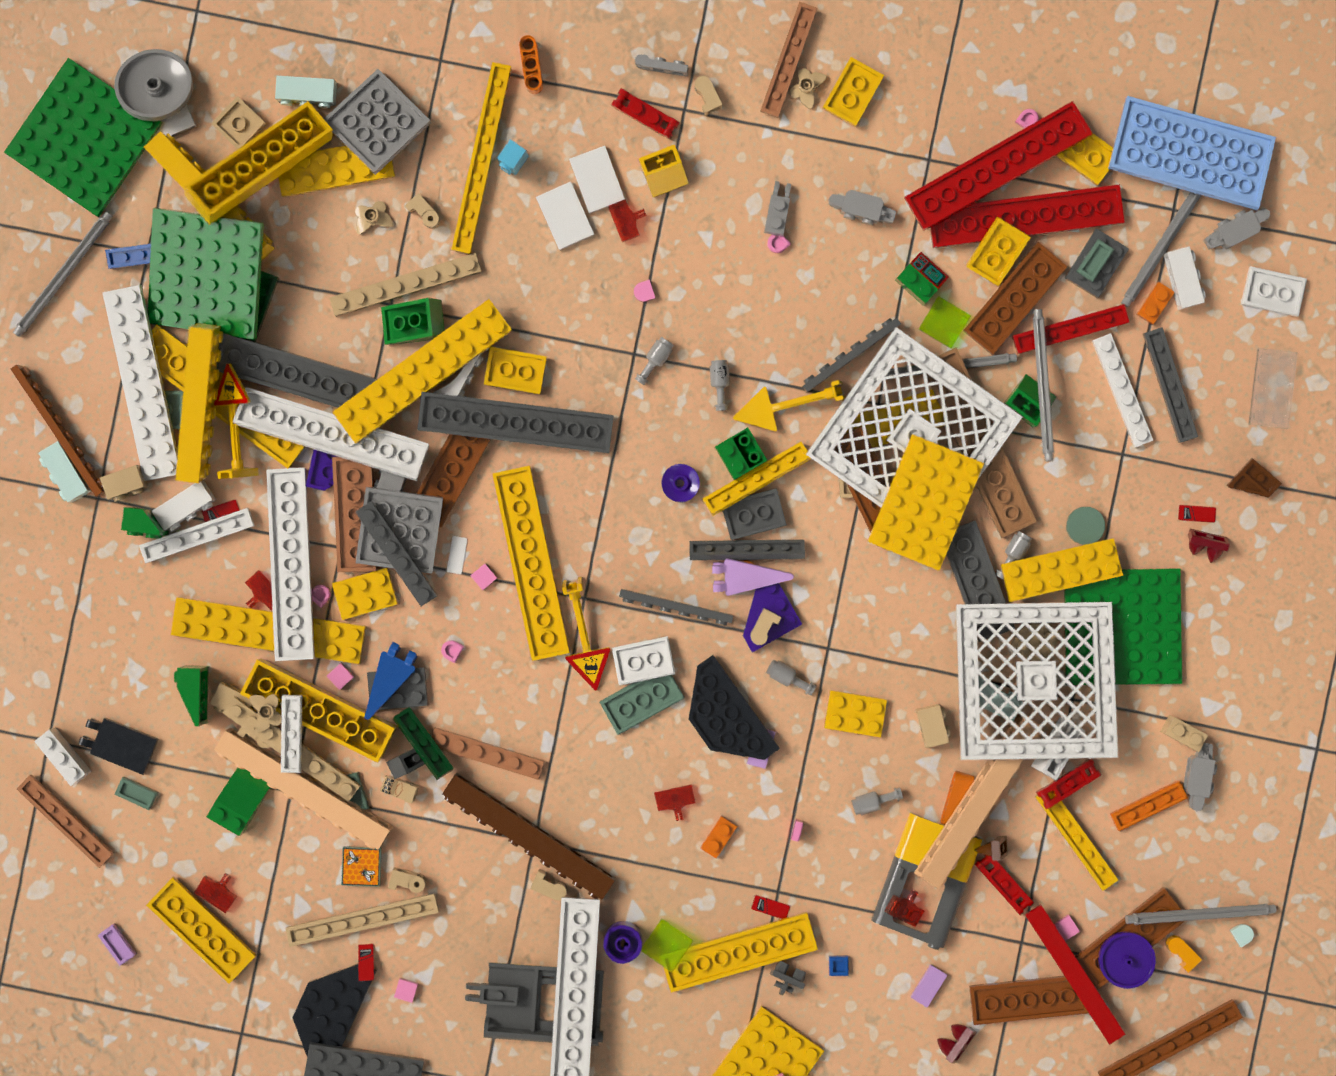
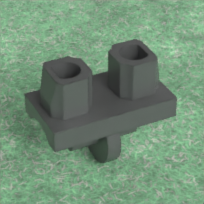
M779 961L775 969H771L770 975L784 980L783 983L776 980L774 986L780 988L779 994L783 996L785 991L792 994L794 988L788 986V983L803 989L806 972L796 968L791 978L786 975L789 965Z

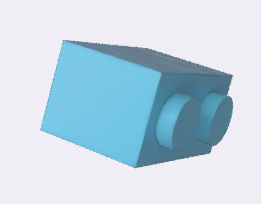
M510 139L497 159L500 163V169L509 175L511 173L517 175L529 156L524 148Z

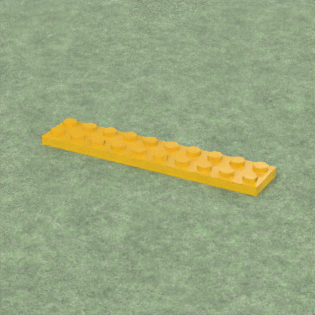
M488 299L332 413L354 443L357 444L419 399L422 392H428L510 333L512 329L491 300Z
M156 324L152 329V335L161 376L184 391L187 346ZM219 372L218 381L215 382L216 389H219L223 376L221 372ZM213 403V407L216 408L215 416L230 426L228 405L214 406ZM238 426L241 435L287 469L292 466L305 448V446Z
M525 466L492 473L531 659L535 661L568 654L570 651L531 467Z
M176 597L171 635L274 651L273 612ZM313 618L315 657L360 664L366 626Z

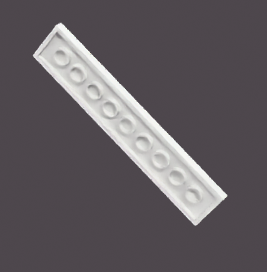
M142 285L102 292L143 479L147 481L176 475L178 450Z
M248 387L245 388L251 402L239 404L233 419L234 424L417 481L429 448L428 443L377 428L355 444L334 414Z
M306 468L266 470L275 661L315 659Z
M562 897L550 1076H589L600 899Z

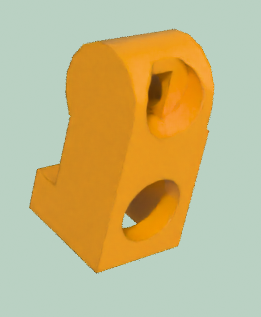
M1171 935L1166 939L1167 949L1173 954H1177L1183 960L1179 965L1188 973L1202 960L1177 935Z

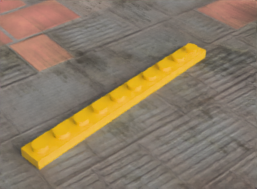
M492 62L451 248L452 251L471 254L512 68L509 65Z

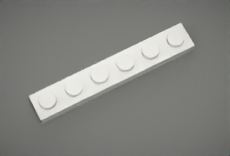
M1111 333L1092 340L1133 447L1135 448L1153 441Z
M245 508L141 544L139 547L144 562L149 563L251 528L255 524L249 508Z

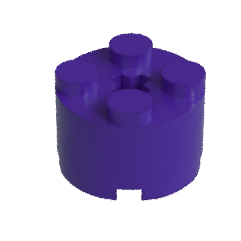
M627 921L613 923L606 931L603 943L604 950L612 961L619 964L629 963L639 956L642 949L640 929ZM622 939H625V941L627 942L624 944V946H622L620 942Z

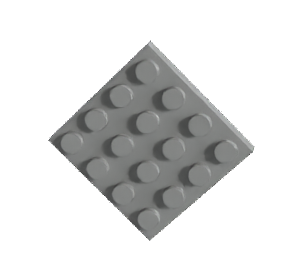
M379 69L370 75L324 118L333 129V133L375 175L431 124L430 119Z
M366 486L363 506L372 500L420 571L432 574L443 497ZM361 521L356 563L394 568Z

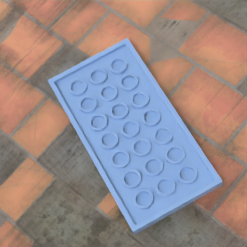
M1127 96L1108 169L1258 210L1276 137Z

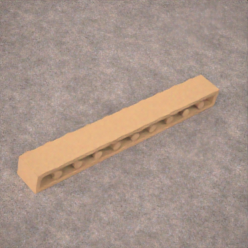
M1018 713L1014 723L1019 727L1025 719ZM1031 719V721L1034 722L1037 726L1040 725L1036 721ZM1029 723L1021 729L1028 737L1035 731ZM1010 725L1005 734L1010 737L1016 729ZM1018 732L1013 739L1025 738ZM1038 732L1032 739H1039L1041 734ZM1023 759L987 760L914 874L937 889L945 884L948 874L956 867L957 860L967 850L970 840L977 835L980 825L988 818L989 811L999 801L1002 791L1009 786L1011 777L1020 769Z
M231 727L224 732L214 749L221 758L230 759L235 762L234 765L236 767L248 770L254 778L262 779L267 782L269 787L281 790L287 798L299 801L303 808L312 809L318 817L330 820L338 829H345L351 837L363 840L365 845L371 849L376 848L378 850L393 828L392 825L369 811L360 808L361 806L356 803L348 802L305 772H281L280 757L265 748H261L246 736L241 737Z

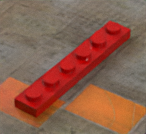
M1125 304L1045 326L1046 346L1130 323ZM1034 330L1012 336L1017 354L1035 350Z

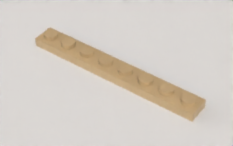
M473 253L329 297L334 315L340 316L482 271L477 254Z
M234 697L223 711V714L281 754V729L270 724L268 729L256 732L255 724L259 716L258 712ZM302 744L301 769L349 802L360 785Z
M432 893L288 926L285 929L289 946L291 947L439 913L436 894Z

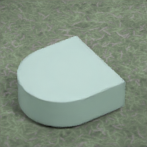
M1239 924L1230 929L1239 947L1245 946L1254 937L1252 928L1246 924Z

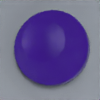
M1125 931L1110 936L1103 943L1099 951L1098 962L1102 974L1110 983L1120 988L1131 989L1141 986L1152 976L1156 965V957L1152 946L1144 937L1134 932Z

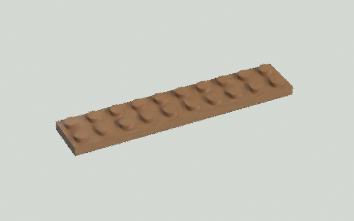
M957 347L937 356L971 380ZM926 373L929 383L937 382V380ZM938 384L931 385L935 396L940 395ZM942 385L943 394L953 393ZM954 396L944 397L946 408L956 406ZM958 396L959 405L969 404ZM937 398V401L942 409L941 398ZM970 407L960 408L962 419L971 417ZM974 407L975 417L984 415ZM956 409L946 411L948 421L958 420ZM986 418L976 419L977 430L987 428ZM972 420L962 422L964 432L974 431ZM959 423L949 424L953 434L960 433ZM987 432L978 433L979 442ZM974 434L964 435L966 446L976 444ZM961 436L954 437L958 446L962 447ZM1001 446L977 480L976 485L1000 537L1004 538L1037 521ZM975 448L967 449L968 457L972 454Z

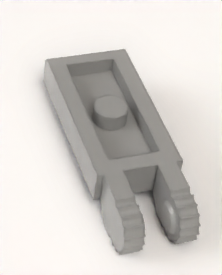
M644 54L637 55L635 58V65L640 69L688 76V65H685L683 61L674 60V63L666 62V59L655 57V60Z
M775 181L764 233L783 236L790 202L791 184L787 183L785 197L777 196L780 182Z

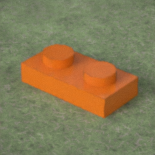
M1157 282L1136 315L1153 325L1173 296L1174 291Z
M720 816L700 849L717 859L736 830L737 825Z

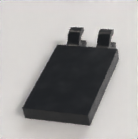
M93 718L88 719L86 727L98 730V734L95 740L87 736L81 737L79 745L91 748V755L141 775L145 774L159 740L158 738L108 718H104L102 722Z

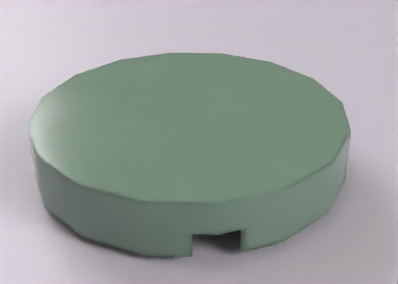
M1079 507L1073 510L1067 518L1066 531L1069 537L1076 543L1082 545L1095 543L1104 533L1105 521L1102 514L1094 508Z

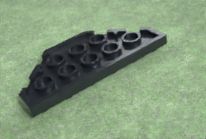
M712 655L700 663L696 670L688 720L708 748L715 752L765 760L778 751L780 747L715 656Z
M358 963L308 982L292 1017L306 1056H308L310 1042L343 1046L372 980L359 981Z

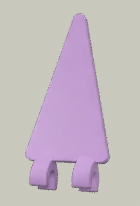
M726 558L724 563L713 562L712 574L725 572V581H714L713 592L725 591L727 596L794 578V575L789 572Z

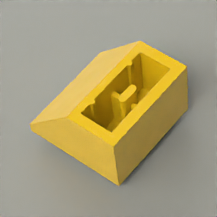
M675 144L639 158L640 166L653 198L689 184Z

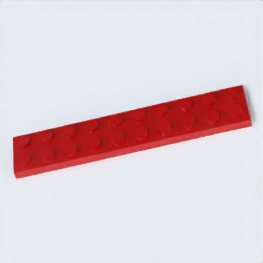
M1072 101L908 194L904 199L922 230L925 231L1087 139L1093 133Z
M1120 184L972 203L930 227L932 247L939 248L981 242L997 216L1029 236L1123 224L1125 221Z

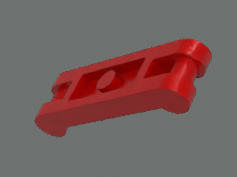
M622 88L618 91L617 99L611 103V106L669 140L673 136L674 128H677L680 124L676 119L669 117ZM625 99L630 101L627 107L622 105ZM663 122L668 123L666 129L661 127Z
M1093 758L1085 760L1079 766L1036 792L1038 797L1042 798L1045 809L1051 808L1102 775L1099 769L1097 770L1094 766ZM1086 769H1088L1090 773L1089 775L1086 774ZM1051 791L1055 796L1052 799L1048 795Z
M985 855L984 859L978 860L975 863V866L1019 915L1024 913L1023 910L1025 908L1031 907L1034 904L998 861H993L992 856ZM992 863L994 867L988 871L985 867ZM1022 897L1024 900L1017 904L1015 901Z

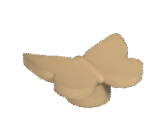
M801 69L798 73V84H795L790 89L791 97L800 98L804 106L812 109L814 105L813 91L826 80L827 76L818 72L810 74L808 69Z
M378 201L372 207L360 205L356 208L355 213L359 217L356 222V230L359 235L375 224L382 227H393L390 216L385 213V203Z
M262 695L250 696V702L259 715L255 724L256 732L268 729L270 724L277 726L282 723V717L275 709L278 705V697L276 695H269L266 699Z

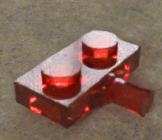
M626 199L608 206L622 243L640 236L636 227V220L647 216L644 213V208L633 213Z
M258 570L245 582L254 595L246 604L252 609L260 601L272 611L271 581Z
M692 784L654 792L658 811L674 810L676 821H679V816L680 820H684L681 808L696 803Z
M224 873L220 882L214 881L205 875L194 891L195 894L225 914L237 898L226 887L231 879V876H228L227 873Z
M914 889L911 890L907 898L893 895L884 910L887 914L913 927L917 926L925 912L914 903L919 894Z

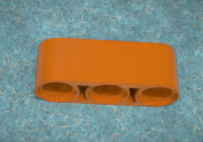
M525 35L519 41L524 82L529 93L538 94L543 89L538 46L534 37ZM526 42L533 43V47L530 50L523 48ZM529 61L536 62V66L533 69L526 67ZM537 80L539 85L536 88H531L529 86L530 81Z
M959 771L954 772L940 824L946 825L974 782L973 775Z

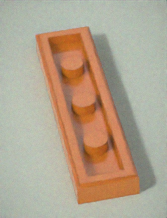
M1177 780L1109 814L1117 830L1122 831L1188 797L1181 782Z

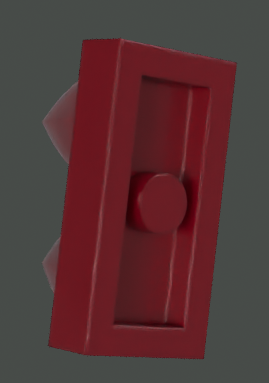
M1195 529L1189 530V549L1193 555L1201 552L1206 546L1210 563H1213L1224 551L1228 552L1230 543L1227 537Z
M961 1024L951 1025V1031L957 1043L946 1038L937 1039L940 1050L950 1063L954 1064L959 1060L976 1035L977 1031L971 1027Z

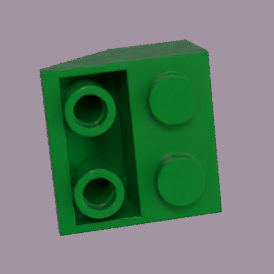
M1025 374L1004 404L1022 416L1021 419L1034 428L1041 422L1038 382ZM1050 392V403L1052 406L1056 396Z
M749 428L742 430L715 446L717 453L733 480L767 461Z
M124 507L121 530L127 531V535L143 536L145 533L147 538L155 539L162 538V535H169V531H164L153 515V510Z

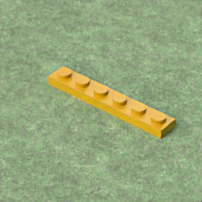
M799 442L704 497L703 502L711 515L715 516L812 458L806 455L807 449L802 442Z
M1052 791L1048 793L1051 799L1055 797ZM1036 795L1035 798L1100 889L1104 891L1117 882L1118 879L1064 803L1060 801L1051 808L1045 809L1042 798Z

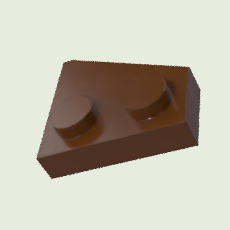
M1251 458L1227 486L1232 489L1269 498L1282 483Z

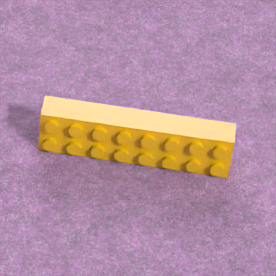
M307 101L185 185V197L210 225L331 141L333 129Z
M160 131L144 148L184 189L185 185L199 177L206 170L196 161L192 162L194 158L182 147L179 148L181 144L169 133L165 135ZM236 206L222 216L253 221L249 217L245 218L247 213L240 206ZM264 233L262 260L275 249L271 245L273 243L271 238Z
M196 323L189 327L175 481L199 484L210 474L211 465L208 464V457H211L212 454L210 438H213L214 426L211 425L212 419L216 415V408L213 407V403L217 399L218 394L215 382L219 379L217 362H220L221 350H219V343H222L223 331H220L221 326Z
M262 658L256 660L240 692L241 695L249 699L252 695H262L265 699L269 695H276L278 697V705L275 709L281 715L282 695H302L303 726L377 763L381 761L398 727L376 715L366 720V710Z

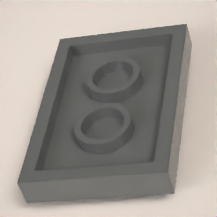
M1096 228L1065 279L1092 296L1099 298L1129 248ZM1097 239L1113 248L1114 251L1094 281L1090 282L1076 271Z
M777 488L747 496L723 510L731 540L786 526Z
M425 667L415 668L414 673L379 710L428 706ZM376 671L367 672L369 698Z

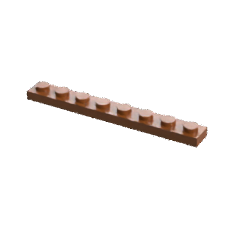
M17 364L10 368L95 497L103 496L105 491L100 478H97L94 474V467L90 462H86L83 457L85 455L79 446L76 447L72 441L74 437L68 430L64 429L62 426L63 421L58 414L55 415L51 408L53 406L47 398H43L41 395L42 389L36 382L33 383L30 378V371L27 367Z
M1231 999L1097 1073L1099 1076H1136L1242 1019L1243 1016L1234 1000Z

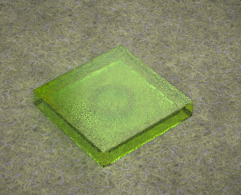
M938 296L918 330L951 349L971 315Z
M661 919L642 946L641 952L672 973L693 943V940Z

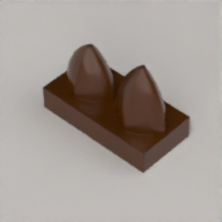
M998 836L993 841L977 847L975 851L983 855L992 856L993 861H1001L1008 855L1007 836Z

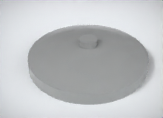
M151 49L131 56L122 64L117 72L114 87L120 105L128 114L140 120L159 121L174 116L186 106L192 95L193 79L187 64L178 55L166 50Z

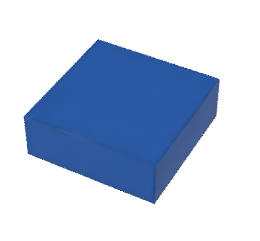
M848 955L829 956V976H849Z

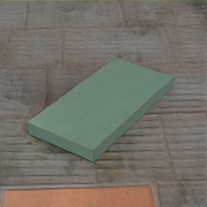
M670 675L631 683L599 701L617 735L685 697L673 676Z

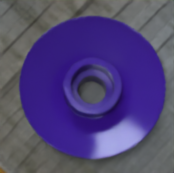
M676 464L665 471L661 485L663 492L669 499L675 502H686L697 494L700 480L697 472L692 467L685 464ZM680 479L684 481V486L682 487L677 485V481Z

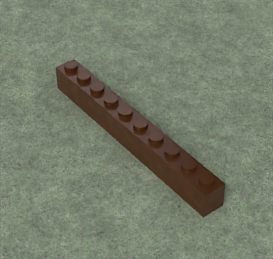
M458 773L453 776L442 793L447 802L452 805L456 803L461 807L460 810L467 815L473 814L477 817L476 820L484 826L488 824L493 828L492 831L494 833L509 838L508 841L516 847L520 845L525 849L524 852L527 855L538 857L541 859V864L548 868L550 866L557 870L556 873L559 876L570 878L573 880V885L579 889L585 888L594 899L600 898L603 900L615 882L616 878Z

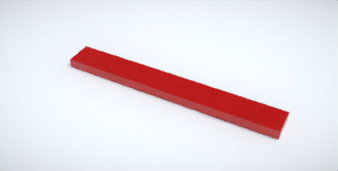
M1040 904L1026 913V918L1108 1044L1110 1045L1126 1035L1042 905Z

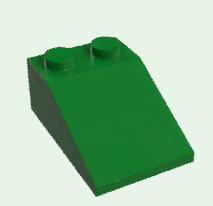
M424 298L381 307L385 345L430 341L445 331L442 300Z
M186 665L178 667L177 671L174 672V682L177 683L179 694L195 727H199L208 723L209 666Z
M238 767L206 817L237 836H241L250 824L270 787L266 781L256 779L250 774L251 772Z

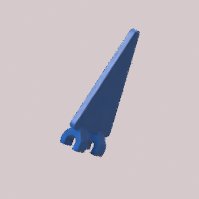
M392 642L388 653L385 651L381 653L365 713L366 720L371 719L414 673L415 667L413 664L417 659L416 653L410 650L405 661L397 658L396 655L400 650V645Z

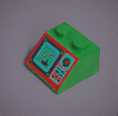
M920 252L895 281L924 306L949 276Z

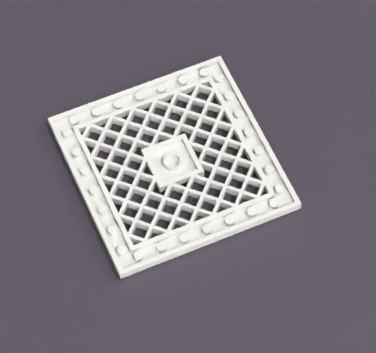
M895 327L806 455L872 502L882 507L889 490L888 476H893L896 473H887L885 463L896 461V467L898 468L902 457L898 458L897 448L904 452L911 434L938 444L937 440L947 439L950 450H963V454L967 457V449L975 448L969 457L984 463L979 475L980 477L1022 416ZM900 355L906 358L904 360L896 361ZM907 362L909 373L898 374L897 363ZM911 363L921 370L912 372ZM892 366H894L895 375L886 376ZM923 373L924 384L914 385L913 375ZM926 373L937 380V382L928 383ZM909 375L911 386L901 388L899 377ZM896 378L897 389L887 390L885 379ZM882 382L884 391L875 392ZM938 384L940 395L930 397L928 386ZM942 385L953 393L943 394ZM925 387L926 397L916 399L915 388ZM911 389L913 400L903 401L901 391ZM898 391L899 402L889 404L888 393ZM884 394L886 404L876 406L874 395ZM954 396L956 406L946 408L944 397ZM958 396L969 404L959 405ZM871 397L872 407L863 408ZM941 398L942 409L932 410L931 399ZM927 400L929 411L919 412L917 402ZM914 403L915 412L908 409L905 413L903 404ZM900 405L902 415L892 417L890 406ZM887 407L888 418L878 419L876 409ZM970 407L971 417L962 419L960 408ZM974 407L984 415L975 417ZM956 409L958 420L948 421L946 411ZM873 410L875 420L865 422L863 411ZM943 411L944 422L934 424L933 413ZM860 413L861 423L852 424ZM929 414L931 423L919 415ZM986 418L987 428L977 430L976 419ZM901 419L894 429L892 420ZM990 419L994 421L992 426L990 425ZM972 420L974 431L964 432L962 422ZM889 421L890 431L880 433L879 422ZM875 423L877 434L867 435L865 425ZM959 423L960 433L950 435L949 424ZM862 425L863 436L853 438L852 427ZM945 425L946 436L937 437L941 431L936 426ZM849 429L850 438L840 440ZM987 432L979 442L978 433ZM974 434L976 444L966 446L964 435ZM890 435L887 441L892 445L882 446L881 436ZM961 436L962 447L952 448L951 438ZM878 437L879 447L869 449L867 438ZM864 439L866 449L855 451L854 441ZM851 441L852 452L842 453L840 443ZM836 445L838 446L839 454L833 450ZM893 448L895 458L885 460L883 449ZM880 450L881 461L871 462L870 452ZM866 453L868 463L858 464L856 454ZM853 455L854 464L843 456ZM882 464L884 474L874 476L872 465ZM869 466L870 476L859 469V467ZM884 477L886 487L875 479Z
M1112 602L956 605L961 760L1118 757ZM1086 622H1092V628ZM1022 623L1016 630L1009 625ZM1028 623L1041 624L1034 630ZM1048 623L1060 624L1055 629H1053ZM1067 623H1079V624L1073 629V628H1072L1071 626H1069ZM977 624H983V625L977 630ZM990 624L1002 625L997 630H995ZM1063 625L1071 632L1065 639L1057 633ZM1082 625L1090 631L1084 639L1076 632ZM985 626L993 633L988 640L979 634ZM1004 626L1012 632V635L1007 640L999 634ZM1023 626L1032 632L1026 640L1018 633ZM1043 626L1051 632L1046 639L1037 633ZM1034 635L1042 642L1036 649L1028 643ZM1053 635L1061 641L1055 649L1047 642ZM1072 635L1081 641L1075 648L1067 642ZM1091 635L1093 647L1086 642ZM995 636L1003 642L997 650L989 643ZM1014 636L1023 642L1017 649L1009 643ZM977 637L984 643L979 649L977 648ZM1083 644L1091 651L1085 658L1077 652ZM1005 645L1013 652L1008 659L999 653ZM1024 645L1032 651L1027 659L1019 653ZM1044 645L1052 651L1046 659L1038 652ZM1063 645L1071 651L1066 658L1058 652ZM985 646H988L994 652L988 660L980 653ZM1054 654L1062 661L1057 667L1056 661H1048ZM1073 654L1081 660L1075 668L1068 662ZM1092 654L1093 666L1087 661ZM996 655L1004 662L998 669L990 663ZM1015 655L1022 660L1016 662V668L1009 662ZM1034 655H1036V656H1037L1039 659H1041L1042 661H1029V660H1030ZM978 657L985 662L979 669ZM1064 664L1072 670L1066 678L1058 671ZM1083 664L1092 670L1086 677L1078 671ZM986 665L994 671L989 679L981 673V670ZM1005 665H1008L1014 671L1008 679L1000 672ZM1074 673L1082 680L1076 687L1068 681ZM1093 674H1094V685H1092V684L1088 681V679H1089ZM978 675L985 681L980 688ZM996 675L1005 681L999 688L990 682ZM1015 675L1017 688L1010 682ZM1056 675L1063 680L1058 686L1056 684ZM1065 683L1073 690L1067 697L1059 691ZM1084 683L1092 689L1086 697L1078 690ZM987 684L995 691L990 698H987L981 692ZM1006 684L1014 690L1009 698L1001 692ZM1075 693L1083 699L1077 707L1069 700ZM997 694L1005 700L999 708L991 701ZM1016 694L1017 701H1024L1019 707L1010 701ZM1058 694L1063 701L1056 707L1050 700H1057ZM1093 694L1095 695V705L1089 700ZM979 695L986 701L980 708ZM1033 700H1044L1038 707L1031 702ZM1085 702L1093 709L1087 716L1079 710ZM1007 703L1015 710L1009 718L1001 711ZM1027 703L1035 710L1029 717L1021 711ZM1046 703L1054 709L1048 717L1040 710ZM1065 703L1074 709L1068 716L1059 710ZM987 704L996 710L990 718L982 712ZM1076 712L1083 718L1078 726L1070 720ZM998 713L1006 720L1000 727L992 721ZM1017 713L1025 719L1019 727L1011 720ZM1036 713L1045 719L1039 726L1031 721ZM1056 713L1064 719L1059 726H1056L1050 720ZM1094 713L1096 725L1089 719ZM980 715L987 720L981 727ZM1047 722L1055 729L1049 736L1041 730ZM1066 722L1074 728L1068 736L1061 730ZM1085 722L1094 728L1088 735L1080 729ZM988 723L996 729L991 737L982 731ZM1008 723L1016 729L1010 737L1002 731ZM1027 723L1035 729L1029 737L1021 730ZM1019 732L1025 739L1013 738ZM1039 732L1045 739L1032 738ZM1058 732L1065 739L1051 738ZM1076 732L1083 737L1070 739ZM1096 732V738H1091V736ZM1000 733L1006 740L992 739ZM980 734L987 740H980Z

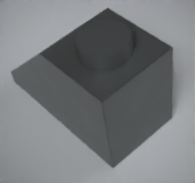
M414 748L386 762L394 779L425 765Z

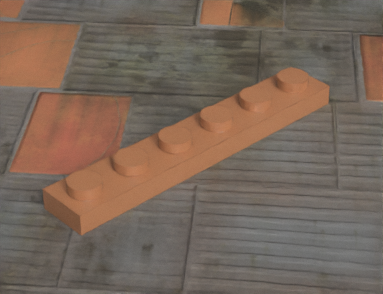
M799 1L760 112L776 118L779 117L817 12L816 7Z
M436 727L433 730L432 739L440 750L539 780L544 764L543 760Z
M32 774L17 788L35 808L97 867H102L114 854Z

